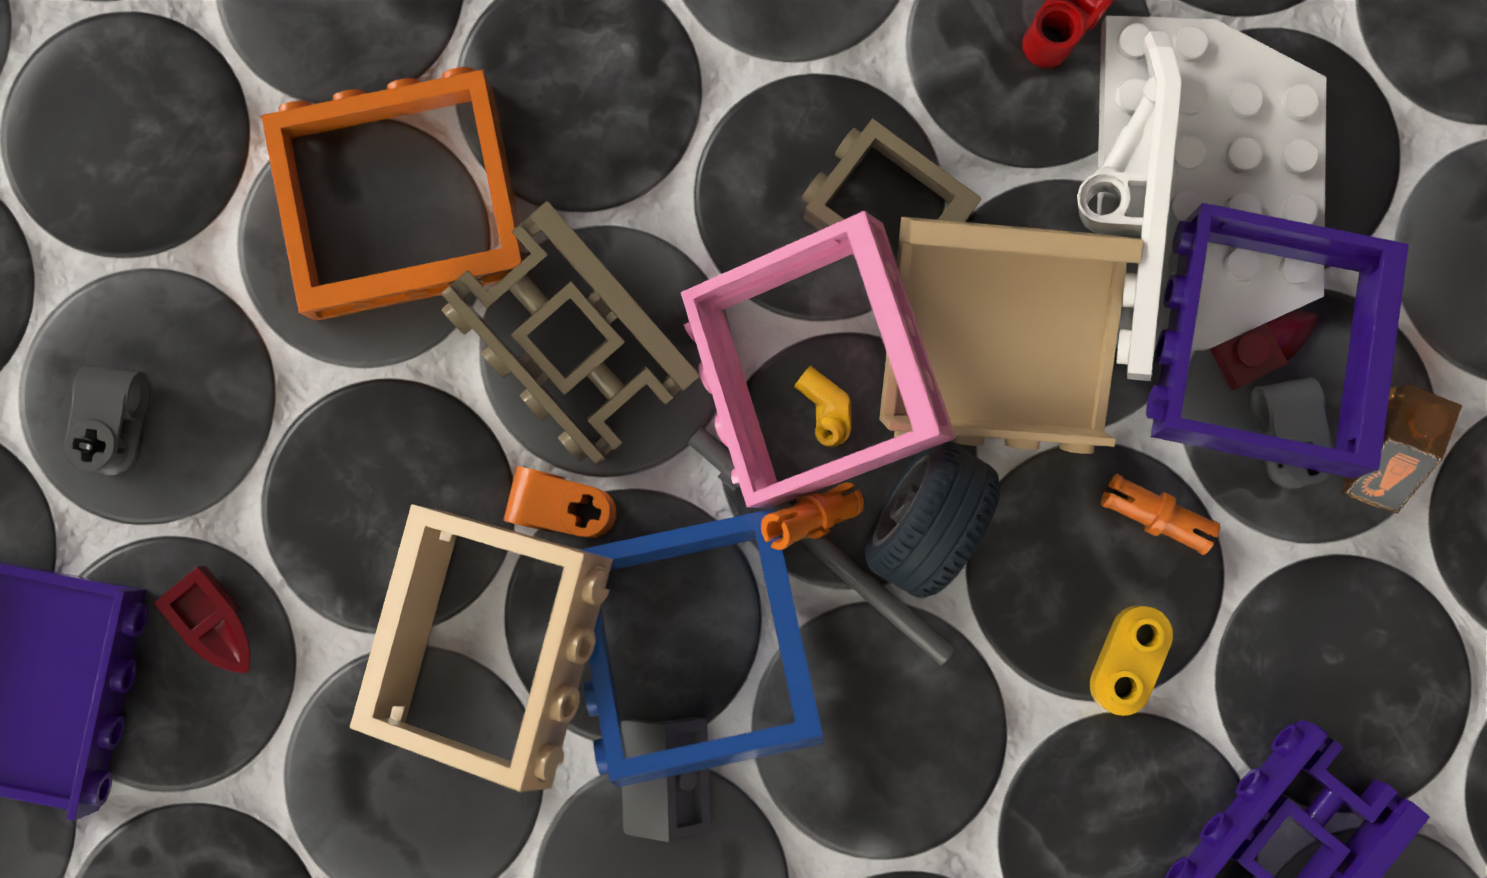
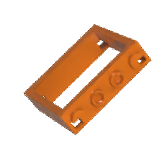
M470 67L453 68L445 71L442 74V78L425 82H420V80L415 78L399 79L390 82L386 90L371 93L357 89L345 90L334 94L332 101L313 105L307 101H292L278 107L279 112L261 115L300 314L317 321L438 296L467 270L483 286L496 284L527 258L525 246L512 233L520 225L493 88L483 70L475 71ZM472 101L501 248L319 285L291 139Z

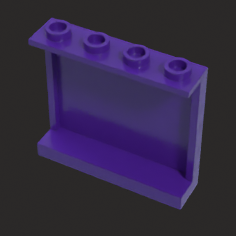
M0 561V797L68 810L66 820L76 821L99 811L100 807L106 802L113 780L112 774L108 772L112 750L118 746L124 731V718L120 716L124 694L130 690L136 675V662L132 660L136 638L142 634L148 620V606L144 604L147 589Z

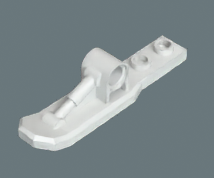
M1149 31L1144 38V52L1150 79L1145 83L1143 99L1128 126L1123 127L1103 166L1084 180L1077 194L1080 219L1090 231L1107 235L1141 237V240H1143L1138 273H1126L1123 307L1134 308L1132 330L1120 329L1117 364L1128 365L1127 379L1151 381L1182 87V80L1173 46L1167 32ZM1100 192L1113 193L1120 200L1119 207L1108 215L1095 214L1089 209L1088 203L1094 195Z

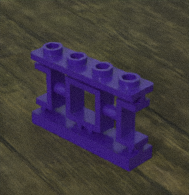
M1299 720L1296 724H1290L1278 733L1271 745L1273 753L1260 769H1252L1241 779L1236 788V794L1238 795L1224 813L1219 812L1208 820L1200 833L1202 841L1188 858L1182 857L1177 860L1168 870L1165 878H1214L1230 858L1252 875L1251 878H1275L1258 864L1254 858L1287 817L1321 844L1295 878H1382L1430 816L1412 801L1398 795V792L1389 784L1376 779L1358 797L1326 770L1343 746L1336 740L1329 738L1328 733L1319 725ZM1300 770H1303L1323 787L1305 811L1289 798L1281 795ZM1342 804L1358 817L1364 819L1363 823L1345 845L1324 828Z

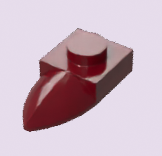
M1293 310L1210 348L1231 390L1238 389L1287 364L1288 360L1309 339L1318 320V315L1304 310Z
M197 566L154 602V605L186 644L202 659L231 672L246 674L250 671L249 641L244 626L236 614L241 608L206 566Z

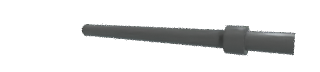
M701 427L688 441V444L721 472L717 477L733 491L737 488L741 490L740 485L733 484L731 472L735 467L730 451L705 428ZM786 502L770 509H774V512H777L792 505ZM824 535L816 539L807 537L799 540L801 544L940 666L951 657L955 651L953 646L829 537Z

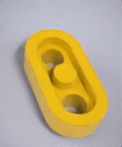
M1135 605L1125 608L1114 619L1090 677L1092 697L1103 709L1116 715L1126 716L1140 711L1147 704L1173 640V630L1170 621L1161 611L1148 606ZM1148 624L1153 631V637L1148 644L1141 645L1136 637L1137 630L1142 625ZM1128 677L1132 685L1131 691L1124 697H1118L1115 693V684L1118 679Z

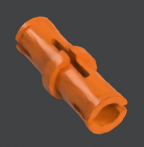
M1118 473L1112 477L1107 487L1126 495L1127 500L1113 493L1105 491L1103 493L1100 503L1102 507L1110 508L1144 524V531L1153 536H1158L1162 533L1196 550L1201 555L1208 553L1214 542L1195 534L1193 530L1196 529L1206 535L1218 537L1220 531L1219 522L1207 519L1176 504V497L1166 492L1157 495L1123 478Z
M845 482L824 493L810 492L797 498L796 501L798 503L786 509L770 513L762 519L761 532L766 542H770L772 539L784 535V537L773 541L771 545L773 549L782 550L807 537L816 539L827 535L831 531L829 528L835 524L857 517L862 513L864 508L862 493L857 489L843 496L842 494L852 491L855 486L852 483Z

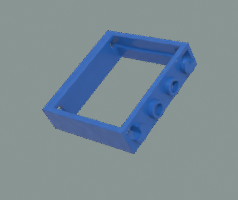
M774 509L580 549L613 559L610 570L756 540L795 723L627 758L600 606L594 628L595 646L589 658L592 681L584 682V695L590 717L599 716L602 738L593 740L598 772L600 775L608 773L609 781L619 788L823 744L821 724L783 551L771 547L773 541L780 539V537L766 542L761 532L762 519L766 515L773 513Z

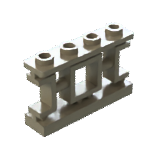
M546 201L512 231L531 254L489 291L467 270L441 293L449 302L441 310L462 334L466 335L471 329L478 334L487 344V347L480 352L501 377L505 378L510 372L516 376L526 387V390L519 395L539 419L543 420L549 414L564 429V432L558 436V439L579 462L588 456L598 466L606 459L605 456L611 450H615L622 444L621 439L605 422L608 417L646 384L666 405L680 389L684 391L700 375L550 203ZM541 231L592 288V293L585 298L571 281L550 299L541 292L526 275L547 256L546 252L532 238L536 233ZM509 289L531 315L510 333L512 338L524 350L519 357L511 351L465 300L464 297L470 291L487 309ZM571 298L606 340L564 376L530 339L528 334ZM616 318L621 321L668 375L661 382L646 366H643L623 384L605 364L604 360L624 343L610 326ZM587 376L605 396L606 400L586 417L587 421L600 434L594 441L542 385L548 378L565 395Z

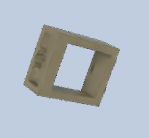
M872 118L862 132L854 127L844 138L835 152V156L841 159V161L829 177L820 172L811 182L802 196V200L808 203L805 207L803 220L818 231L845 220L828 208V205L872 147L950 203L938 220L965 222L982 198Z

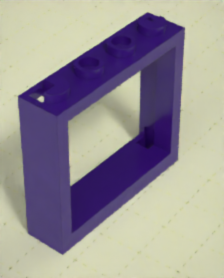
M1202 203L1185 221L1180 220L1173 237L1172 252L1173 254H1178L1179 258L1176 274L1170 276L1164 293L1163 304L1165 308L1170 309L1168 328L1161 331L1155 350V362L1162 364L1159 385L1152 387L1147 401L1146 416L1148 419L1153 420L1150 437L1351 478H1357L1380 470L1409 244ZM1208 242L1359 272L1335 449L1181 418Z

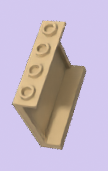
M901 217L896 263L956 439L951 440V442L961 445L981 446L984 445L985 437L1005 439L1006 446L1025 450L1039 449L1040 441L1060 443L1061 450L1080 454L1094 453L1095 445L1115 447L1116 438L1104 432L1127 264L1141 262L1143 240L1119 235ZM886 353L879 420L889 431H894V437H898L914 430L888 353Z

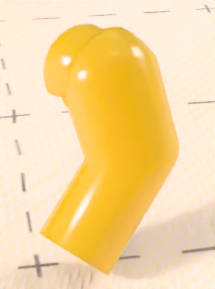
M810 365L794 385V388L816 404L815 436L817 440L826 447H836L848 440L852 430L851 400L845 391Z

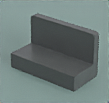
M687 717L661 722L625 720L621 722L627 758L708 741L707 718ZM709 768L622 787L623 830L626 835L673 842L711 833Z

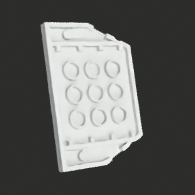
M1106 16L1101 23L1098 169L1103 166L1123 127L1128 126L1143 99L1145 83L1150 79L1144 52V38L1149 31L1167 32L1173 46L1182 80L1154 349H1156L1161 331L1168 328L1170 309L1165 308L1163 304L1166 285L1170 276L1176 274L1179 255L1172 252L1174 233L1180 220L1185 221L1202 203L1325 227L1326 77L1217 19ZM1098 193L1097 214L1108 215L1119 207L1120 200L1113 193ZM1127 236L1131 238L1141 239V237ZM1208 242L1192 350L1205 351L1324 297V265ZM1128 263L1126 273H1138L1139 263ZM1123 300L1116 348H1118L1120 329L1132 330L1134 308L1123 307Z

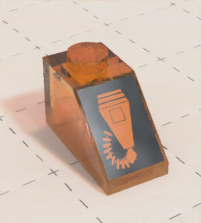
M1409 384L1390 388L1380 470L1357 478L1347 477L1341 494L1390 513L1398 514L1442 461L1462 405Z

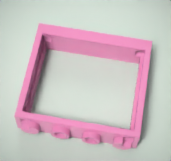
M867 212L858 213L680 292L689 322L684 324L690 338L696 342L702 361L698 366L700 379L705 389L712 394L718 415L715 417L716 431L722 443L729 448L735 467L731 472L733 484L740 485L747 507L770 509L802 495L818 491L956 439L884 225ZM854 254L914 431L777 482L723 310Z

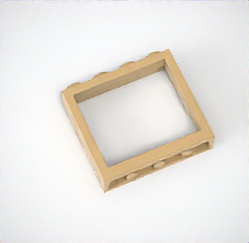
M411 504L350 728L519 792L551 789L558 764H563L564 761L562 747L569 721L574 717L579 706L580 693L578 688L585 662L588 661L594 650V628L600 606L605 601L610 590L605 587L613 559L450 512ZM457 536L564 567L512 761L405 723Z

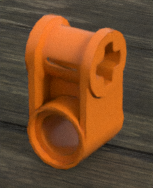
M520 466L516 467L503 521L547 532L554 530L591 538L603 536L613 528L617 520V507L614 499L607 492L589 485L565 480V477ZM591 497H594L593 506L601 509V516L599 520H589L585 528V518L577 515V508L579 504L588 505Z

